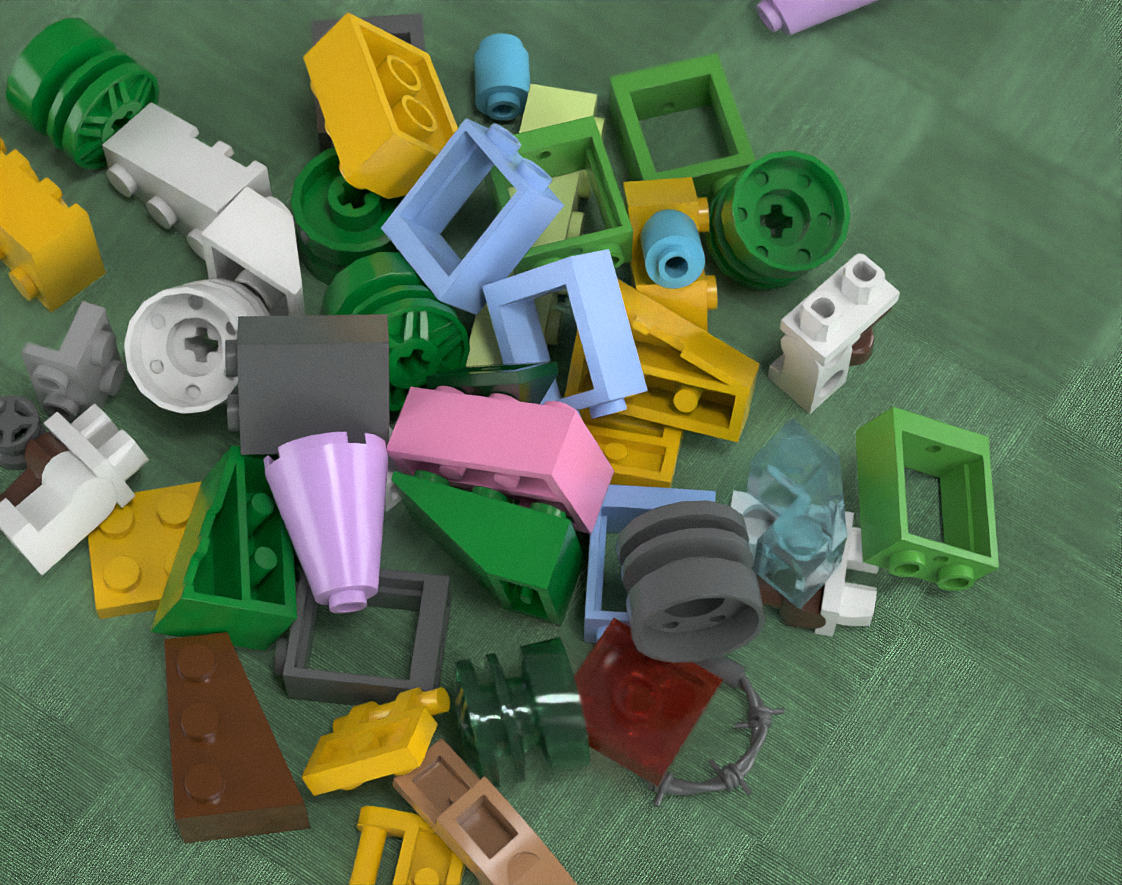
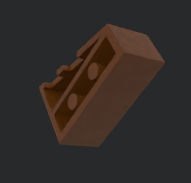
M228 633L164 639L174 814L184 843L311 829L305 803Z

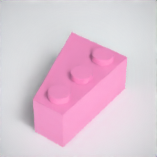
M438 386L435 390L410 387L386 448L389 456L404 474L413 476L416 470L432 472L448 480L449 486L469 492L475 486L490 488L500 492L507 498L520 501L519 506L530 508L531 503L535 502L551 505L574 519V530L588 534L593 532L614 473V469L584 424L579 413L573 407L558 401H547L544 405L519 402L511 396L500 393L491 394L489 397L467 395L448 386Z

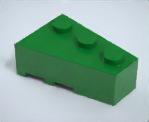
M232 445L203 478L150 632L177 637L227 632L233 646L265 651L297 619L293 544L265 476L264 458L269 455L276 461L279 459V454L241 455V447Z

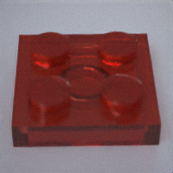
M613 618L551 710L548 723L659 787L719 692L723 679L693 662L673 663L646 656L637 650L632 639L630 626Z

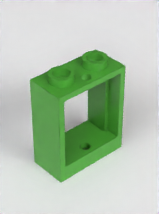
M718 53L609 77L608 109L632 181L692 177L697 198L706 197L708 203H711L723 185L756 161ZM712 104L730 156L656 173L639 121Z
M594 115L513 134L521 143V147L517 152L523 158L529 159L540 166L550 177L586 169L606 230L530 248L513 269L514 275L567 257L607 249L610 251L614 269L623 263L631 262L633 229ZM494 165L484 177V181L497 217L511 199L508 188L513 187V185Z
M894 406L855 431L862 559L864 563L888 569L889 573L894 576L916 577L937 583L939 588L948 591L968 589L974 585L976 580L999 568L988 436ZM904 467L940 478L945 544L908 533Z

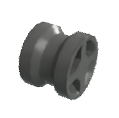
M15 395L0 397V466L12 470L27 468L24 458L25 447L31 438L37 439L46 433V430L40 422L39 413L31 401L22 396ZM22 429L24 433L21 437L14 440V435Z

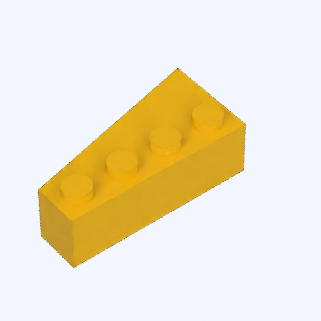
M0 137V260L12 270L8 274L18 291L28 301L37 297L52 313L106 274L88 213L77 203L68 208L61 198L63 196L61 189L48 177L39 181L28 159L18 150L14 149L5 155L7 148Z

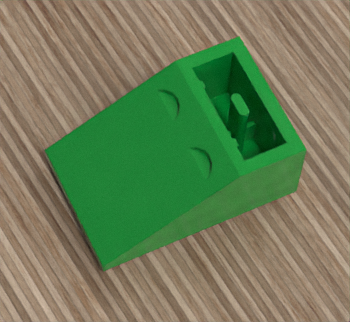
M416 470L413 476L397 471L393 472L391 480L412 520L503 609L562 626L584 562V556L572 522L566 519V514L563 511L544 503H531L530 508L508 503L506 496L486 487L475 486L471 492L449 486L450 483L445 478L424 470Z

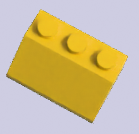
M347 12L303 56L312 81L310 87L318 98L326 121L324 127L333 141L340 161L339 170L345 180L357 189H367L387 199L405 196L457 131L458 127L429 54Z

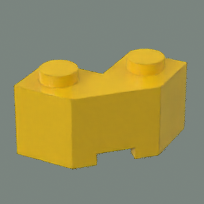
M692 177L623 182L624 206L633 229L632 261L630 262L631 287L708 332L707 310H717L718 305L715 275H705L703 268L700 276L688 286L675 289L662 287L649 277L640 243L641 230L646 221L655 213L666 209L676 210L688 215L695 222L699 233L709 232L707 198H697Z

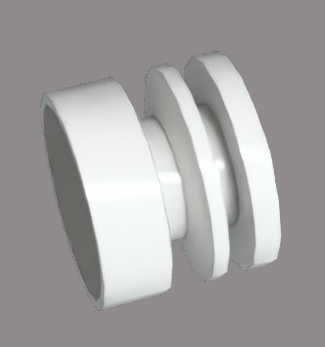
M213 278L168 288L144 301L129 321L124 342L127 369L140 392L159 407L182 414L210 410L222 403H226L228 394H239L238 377H226L225 340L237 339L238 316H270L262 300L242 284L222 278ZM204 333H207L210 339L218 340L217 350H214L212 344L204 343Z

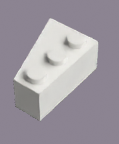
M151 102L102 145L109 168L106 171V175L120 193L127 197L134 194L143 201L148 212L161 226L166 229L174 226L184 234L193 251L205 260L201 233L246 186L265 198L272 196L267 167L256 160L248 167L239 164L230 158L234 154L231 146L219 140L213 147H209L195 138L199 135L195 126Z

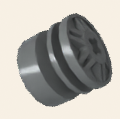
M707 500L680 501L656 507L634 518L620 531L616 550L622 567L620 572L622 582L627 593H629L626 607L631 635L639 652L652 659L673 663L699 662L724 656L744 647L761 633L766 617L759 583L755 572L751 570L754 559L749 546L750 540L747 526L741 513L729 505Z

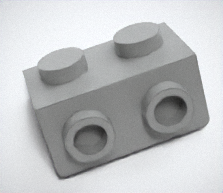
M82 301L59 351L27 342L21 352L42 408L51 416L58 412L68 422L74 421L94 403L102 410L108 396L117 394L124 379L125 364L121 361L116 345V335L112 332L105 307Z

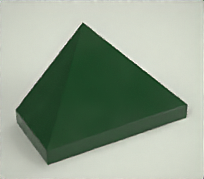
M557 361L473 365L426 376L427 388L435 390L438 386H448L467 395L489 397L491 394L500 393L511 396L519 402L540 404L559 371Z

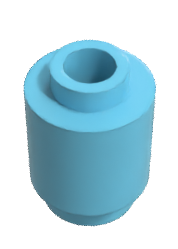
M493 34L484 38L474 55L475 104L479 111L493 119L510 120L523 113L530 88L529 54L523 48L522 41L510 34Z
M671 209L661 210L646 221L641 230L640 243L649 277L656 284L672 289L682 288L693 283L702 273L705 264V256L695 222L688 215Z

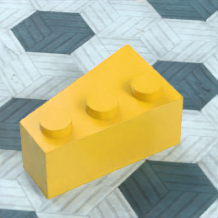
M617 279L648 391L624 397L627 409L616 413L738 443L748 419L760 363ZM578 329L564 398L594 389Z

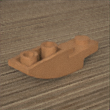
M442 738L426 751L425 758L420 767L405 775L396 776L393 779V787L479 879V885H577L553 853L485 776L480 780Z

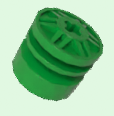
M80 17L64 18L47 26L28 43L16 59L9 74L5 98L9 110L43 136H48L53 146L64 152L75 164L87 170L107 165L102 145L148 104L152 102L157 105L160 89L156 76L124 51L117 50L116 45L85 20Z
M794 150L768 153L747 166L736 177L720 188L708 206L709 232H705L708 251L717 266L736 283L761 291L783 288L834 257L845 241L851 217L847 191L835 172L815 156ZM765 218L766 226H761V219ZM770 228L775 229V233H776V234H775L774 236H772V237H771Z
M378 252L355 260L335 276L325 291L320 315L387 314L389 411L402 410L410 387L428 389L426 376L466 366L470 351L466 328L457 317L454 308L436 298L400 252Z

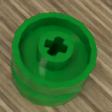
M335 147L325 150L306 163L294 180L290 201L296 226L297 243L303 264L318 281L328 286L338 273L357 259L378 252H400L381 227L405 198V196L387 199L370 190H360L353 187L345 180L339 170L340 161Z

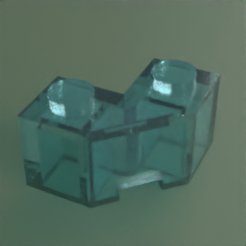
M792 418L751 459L747 492L779 517L757 540L753 571L801 609L840 568L847 540L840 456Z

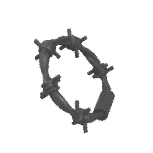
M632 651L630 655L638 665V669L628 680L624 694L616 705L614 715L609 719L610 730H597V737L611 736L616 739L618 746L628 758L637 775L648 783L649 790L654 789V792L658 793L653 805L659 807L664 795H668V793L692 795L724 789L731 792L739 785L747 796L752 794L753 792L744 781V777L753 767L758 751L766 739L768 729L772 726L771 715L784 714V708L770 709L766 707L745 674L746 666L727 657L720 656L699 662L673 663L650 657L642 661L638 654ZM677 664L691 665V669L734 689L739 687L745 692L750 708L746 712L748 722L735 723V729H751L749 749L736 763L730 762L727 766H723L722 769H720L713 758L710 759L708 763L717 776L704 782L674 778L672 772L668 773L664 769L669 759L665 755H663L658 767H652L636 754L631 738L635 732L633 723L646 722V716L632 717L630 715L632 697L644 684L648 682L653 683L660 676L668 687L673 685L665 670Z

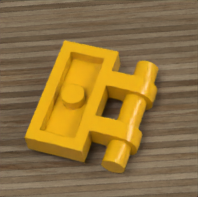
M418 687L400 692L396 700L378 705L376 702L371 701L353 706L348 715L334 719L333 733L320 736L301 776L302 780L312 794L317 796L338 789L352 790L366 781L391 774L396 776L405 775L420 767L438 725L433 716L447 712L450 709V698L447 691L439 687L423 692Z

